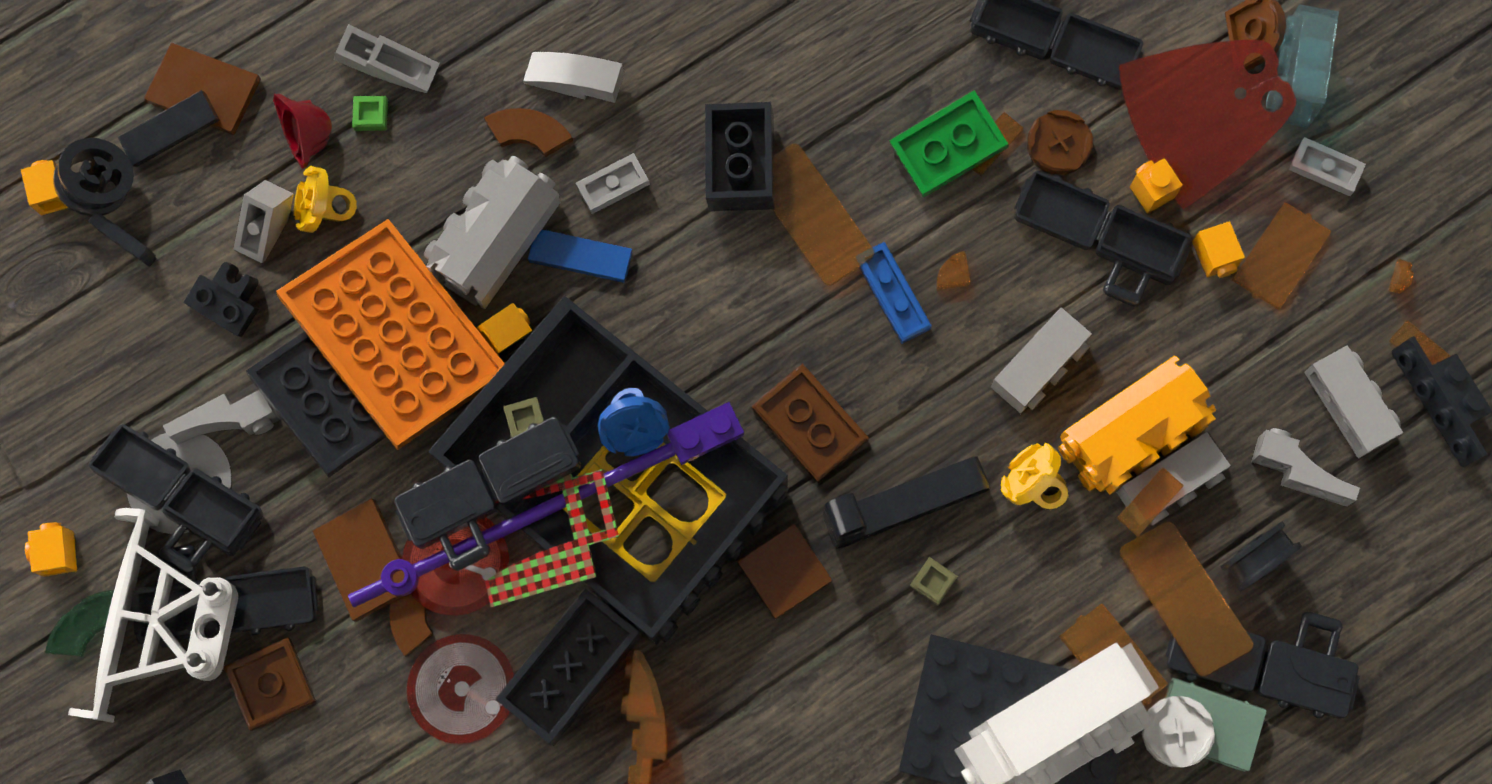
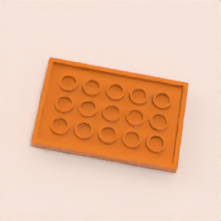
M389 219L276 291L281 302L397 450L476 397L505 364L432 272L427 269L423 261Z

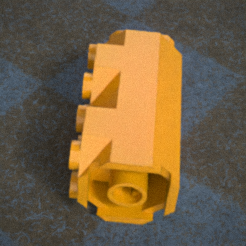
M1173 356L1063 431L1060 436L1063 444L1058 446V450L1067 463L1073 462L1079 470V480L1088 491L1096 488L1100 492L1106 490L1111 495L1132 478L1131 472L1134 471L1138 476L1154 465L1153 463L1160 458L1157 453L1161 452L1166 457L1188 439L1187 434L1193 438L1216 420L1213 416L1216 412L1214 404L1208 407L1205 401L1211 397L1209 390L1192 367L1186 363L1179 367L1177 363L1180 359Z

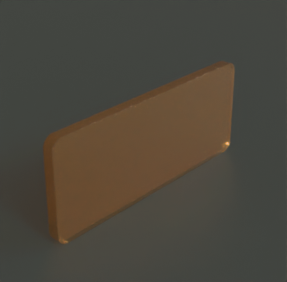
M791 144L774 155L775 209L772 210L823 283L831 286L858 269L864 262L873 259L874 249L800 145Z
M1164 522L1121 547L1120 556L1200 676H1208L1251 651L1253 641L1172 522Z

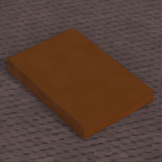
M171 43L144 100L151 105L167 110L202 90L206 92L220 121L210 127L235 135L261 78L255 73Z
M803 363L752 405L753 411L817 483L869 440V437Z
M371 498L313 530L352 621L358 622L401 598L386 592L357 607H353L348 598L349 594L380 580L381 573L389 562L402 559L376 500ZM398 571L394 574V583L403 581L405 576L403 571Z

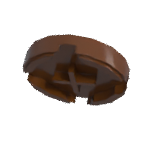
M1053 110L1034 121L1027 136V150L1031 160L1040 169L1050 174L1065 175L1077 171L1086 163L1093 148L1091 130L1088 129L1085 121L1079 115L1068 110Z

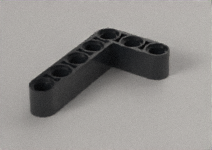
M976 456L859 501L856 500L854 493L837 497L824 505L823 519L835 548L840 549L987 492L991 487L979 458Z

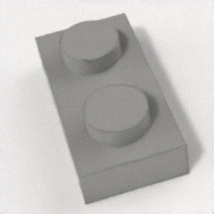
M1304 137L1289 170L1351 196L1366 164Z
M634 153L576 182V186L591 214L650 185L649 179Z

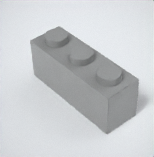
M1061 307L993 380L991 388L1020 414L1027 407L1033 410L1046 396L1042 390L1050 382L1055 386L1068 372L1064 366L1072 358L1077 362L1087 352L1090 346L1086 343L1092 333Z
M1347 345L1312 364L1304 373L1359 459L1395 439L1403 431L1400 428L1401 422L1397 414L1393 410L1388 409L1382 400V392L1379 386L1374 381H1370L1364 372V364L1360 356L1356 352H1352Z
M1206 432L1123 485L1116 493L1139 526L1147 521L1153 526L1170 515L1166 510L1175 503L1181 508L1198 497L1194 492L1198 488L1206 485L1209 490L1225 479L1223 472L1231 465Z

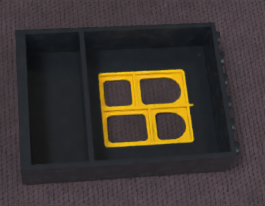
M564 296L428 452L444 469L447 466L455 467L467 460H472L481 471L483 467L479 461L480 454L495 447L497 441L501 439L507 441L512 438L503 406L537 397L544 421L556 417L561 425L565 424L580 454L578 459L581 467L579 470L571 473L572 478L603 469V471H600L602 475L614 468L605 460L609 450L601 443L598 422L602 412L611 405L614 396L620 391L628 388H637L642 391L644 397L659 402L666 410L669 430L708 412V410ZM667 435L663 437L664 441L659 447L670 443ZM740 437L683 465L680 464L677 455L646 469L635 481L624 479L614 484V487L633 501L634 509L615 531L616 536L619 535V537L589 545V553L596 577L580 582L656 646L661 640L666 643L679 628L676 622L684 613L689 616L701 601L699 594L705 587L711 589L723 575L721 572L722 566L727 560L733 563L745 548L743 544L749 534L757 535L767 522L765 519L766 513L771 507L777 510L789 495L787 493L789 489L788 475ZM667 465H677L707 492L709 498L708 508L705 514L698 520L692 522L680 521L647 495L648 487ZM579 478L572 480L574 487L580 485ZM564 482L559 483V491L551 493L549 486L543 488L545 495L537 496L536 492L530 494V498L521 499L509 506H503L500 502L495 503L497 506L496 512L507 520L562 494L563 490L566 489ZM567 507L518 530L547 555H551L550 548L557 546L558 552L565 551L564 543L570 541L573 548L579 547L578 539L574 540L573 533L576 532L575 525L571 526L570 518H573L572 513L567 511ZM646 517H652L666 528L673 541L672 551L668 558L656 565L641 563L623 547L626 539ZM587 518L585 522H582L584 530L588 529L589 534L601 531ZM600 532L602 540L608 538V534ZM592 535L586 536L587 544L594 542ZM582 554L575 555L576 563L583 561ZM567 558L560 559L562 567L568 565ZM585 568L578 570L580 577L586 576Z

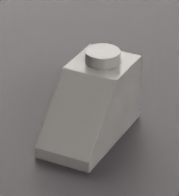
M266 180L244 194L234 250L263 263L288 222L294 194Z

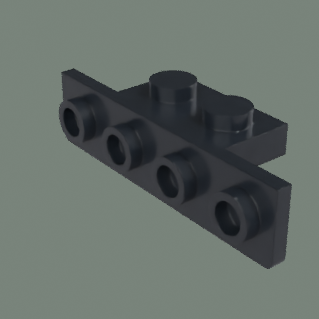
M1415 336L1394 348L1391 352L1398 366L1402 369L1460 465L1465 467L1487 455L1470 424L1492 413V409L1458 355L1454 354L1432 365Z

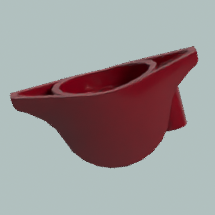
M274 94L273 102L290 150L301 168H307L309 159L327 145L332 130L331 120L328 114L320 107L313 105L311 100L297 102L281 94Z

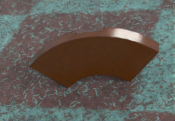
M513 108L497 111L484 117L486 124L501 147L513 143L528 144L537 148L547 157L573 142L571 134L562 124L539 111Z
M418 587L411 594L390 603L392 634L405 657L412 654L434 635L427 623L426 609L429 599L423 595Z

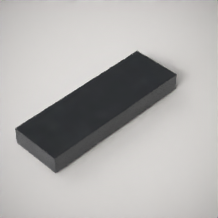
M201 90L120 135L118 139L132 166L138 167L215 124L220 119L206 92Z

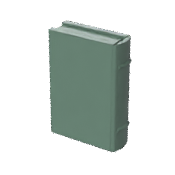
M1172 678L1165 698L1171 696L1189 697L1201 703L1211 715L1215 739L1209 754L1204 759L1242 772L1250 771L1265 719L1266 709L1249 704L1248 701L1243 702L1196 686L1193 682L1188 683Z

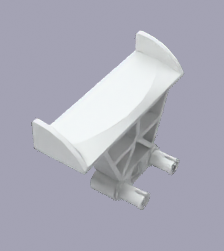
M121 508L115 512L114 517L117 520L136 524L120 568L108 614L99 660L93 711L70 708L68 713L70 716L113 723L115 716L107 714V709L114 685L181 668H186L192 677L203 681L216 679L222 672L238 602V592L230 582L220 577L206 578L200 585H197L145 550L149 526L158 527L159 519L143 509ZM142 556L161 568L151 615L130 611ZM173 578H176L192 589L191 592L168 604ZM198 603L186 652L165 626L164 622ZM128 620L149 623L139 668L116 674ZM217 620L220 624L219 633L215 637L207 639L204 634L206 624ZM161 636L178 658L154 664Z

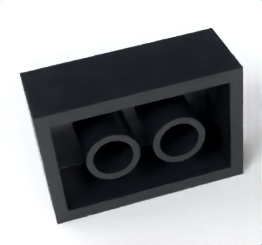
M771 102L705 104V191L709 211L775 209L774 116Z

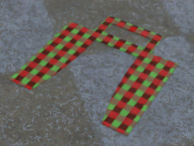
M603 469L572 478V474H569L523 498L527 499L563 490L574 540L534 554L487 579L485 583L491 607L596 577L589 545L619 537ZM595 482L606 530L589 534L578 487Z

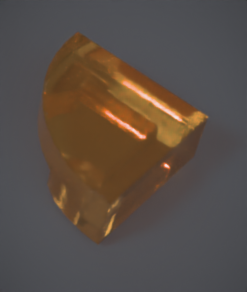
M965 251L952 255L942 265L936 280V290L970 285Z
M1402 259L1396 261L1388 291L1400 294L1412 284L1414 273L1411 271L1413 267L1411 262Z

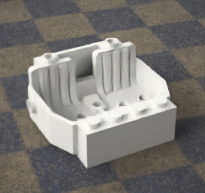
M1116 642L970 731L969 735L972 739L954 749L965 767L961 771L962 776L967 784H1055L1064 776L1113 748L1117 754L1134 744L1131 737L1151 724V717L1141 701L1150 696L1159 687L1132 644L1129 643L1120 648Z

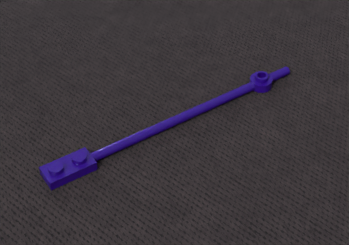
M730 402L670 429L667 435L670 443L602 474V478H605L606 481L604 488H608L677 455L680 464L683 465L744 436V431ZM595 482L579 486V493L575 495L577 501L597 493ZM562 493L482 531L486 543H492L565 508L566 504H569L568 496L564 497ZM474 536L452 545L457 556L478 546ZM444 550L414 564L402 559L393 560L384 567L380 580L349 594L348 598L352 606L357 607L386 592L399 597L407 596L417 588L420 576L450 561ZM398 571H403L405 575L403 581L394 583V574Z

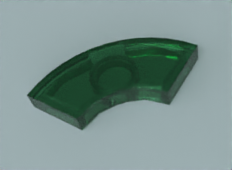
M114 590L90 595L82 599L67 614H64L49 636L45 653L83 657L90 640L96 633L106 628Z

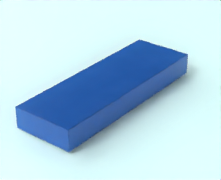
M541 230L532 242L528 261L534 264L625 283L633 251L631 248Z
M885 242L855 256V261L902 344L931 330L932 325Z

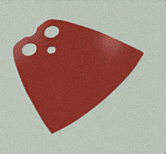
M1234 40L1199 44L1143 57L1119 65L1124 99L1139 141L1149 161L1152 160L1155 164L1165 158L1183 184L1174 198L1183 209L1200 199L1245 164L1284 125L1296 106L1295 94L1291 85L1280 78L1277 72L1279 59L1274 48L1269 43L1261 40ZM1251 53H1260L1265 58V68L1258 74H1250L1244 68V60ZM1242 87L1247 90L1245 98L1237 99L1234 93L1237 88ZM1271 90L1279 92L1283 97L1281 108L1274 112L1264 110L1261 104L1263 95Z

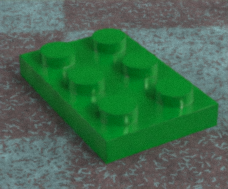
M975 90L889 140L890 145L923 198L1009 148L1008 142Z

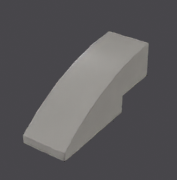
M349 24L333 60L373 77L427 93L440 64L380 35L377 38Z
M533 52L523 82L524 84L584 100L586 96L615 103L624 76L622 63L595 57L557 52Z

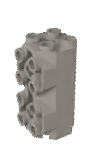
M511 156L508 161L502 160L497 163L491 160L486 164L480 182L476 187L472 186L469 188L463 198V204L467 205L465 213L461 216L455 213L451 214L443 226L444 231L437 241L433 240L430 242L424 252V257L428 259L426 267L436 279L443 275L446 278L444 285L449 290L473 305L479 304L483 309H486L561 203L558 192L553 189L556 185L555 182L543 173L535 175L527 170V164L516 156Z

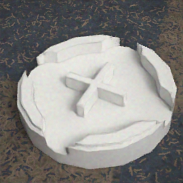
M1171 696L1159 700L1148 710L1151 724L1142 730V737L1147 750L1157 761L1169 767L1184 768L1199 763L1209 754L1214 743L1215 732L1211 715L1201 703L1189 697Z

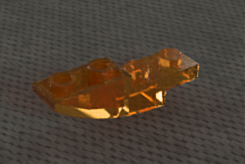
M634 650L633 658H627L625 679H631L629 693H623L621 714H627V721L629 723H640V730H633L632 750L637 751L636 765H630L628 784H651L653 760L667 761V720L663 699L654 673L642 651Z

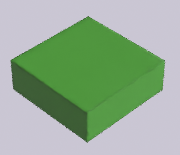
M354 96L352 121L354 131L387 130V97Z

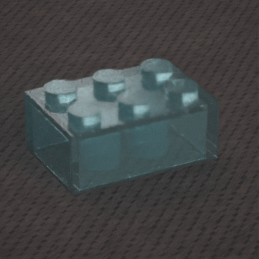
M1299 4L1294 14L1287 16L1285 36L1279 48V59L1275 58L1271 69V78H1275L1274 89L1271 88L1269 90L1266 101V108L1271 109L1269 121L1308 128L1325 105L1339 11Z

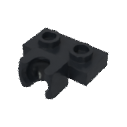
M224 262L213 280L200 274L183 303L234 335L242 337L259 310L245 301L250 299L258 286L259 280L245 274L236 283L235 278L239 268L232 263Z

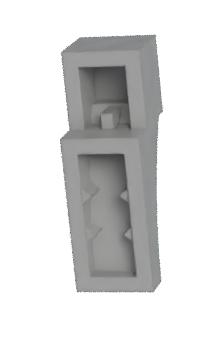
M258 390L235 403L227 395L222 394L163 425L168 437L175 443L180 444L191 438L221 430L242 429L249 435L254 433L255 435H260L272 429L273 423L279 421L280 418Z
M1272 428L1270 431H1264L1258 437L1251 462L1284 472L1281 486L1346 507L1357 500L1360 488L1332 476L1317 466L1298 447L1300 440L1291 438L1289 432Z

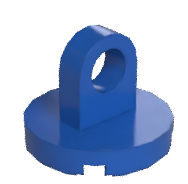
M628 388L615 395L611 405L602 412L598 422V431L601 443L609 451L616 453L617 450L624 452L625 456H637L646 454L663 443V437L666 433L668 435L669 423L666 410L659 402L644 397L642 391L637 388Z

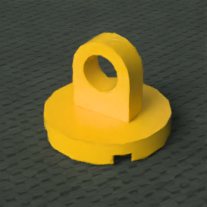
M310 166L303 172V175H306L307 178L305 182L300 181V184L297 186L293 211L295 220H300V223L296 224L298 230L313 233L319 227L322 219L339 222L348 220L355 214L357 201L354 195L344 188L330 186L325 169ZM335 196L342 197L346 202V209L343 214L336 213L332 208V201Z
M1038 443L1027 447L1011 461L1008 467L1011 472L1008 477L1004 475L1001 480V492L1013 504L1022 505L1033 500L1042 508H1058L1068 498L1066 482L1058 474L1061 466V456L1048 443H1045L1044 446ZM1048 487L1059 488V491L1054 495L1046 496L1042 494Z

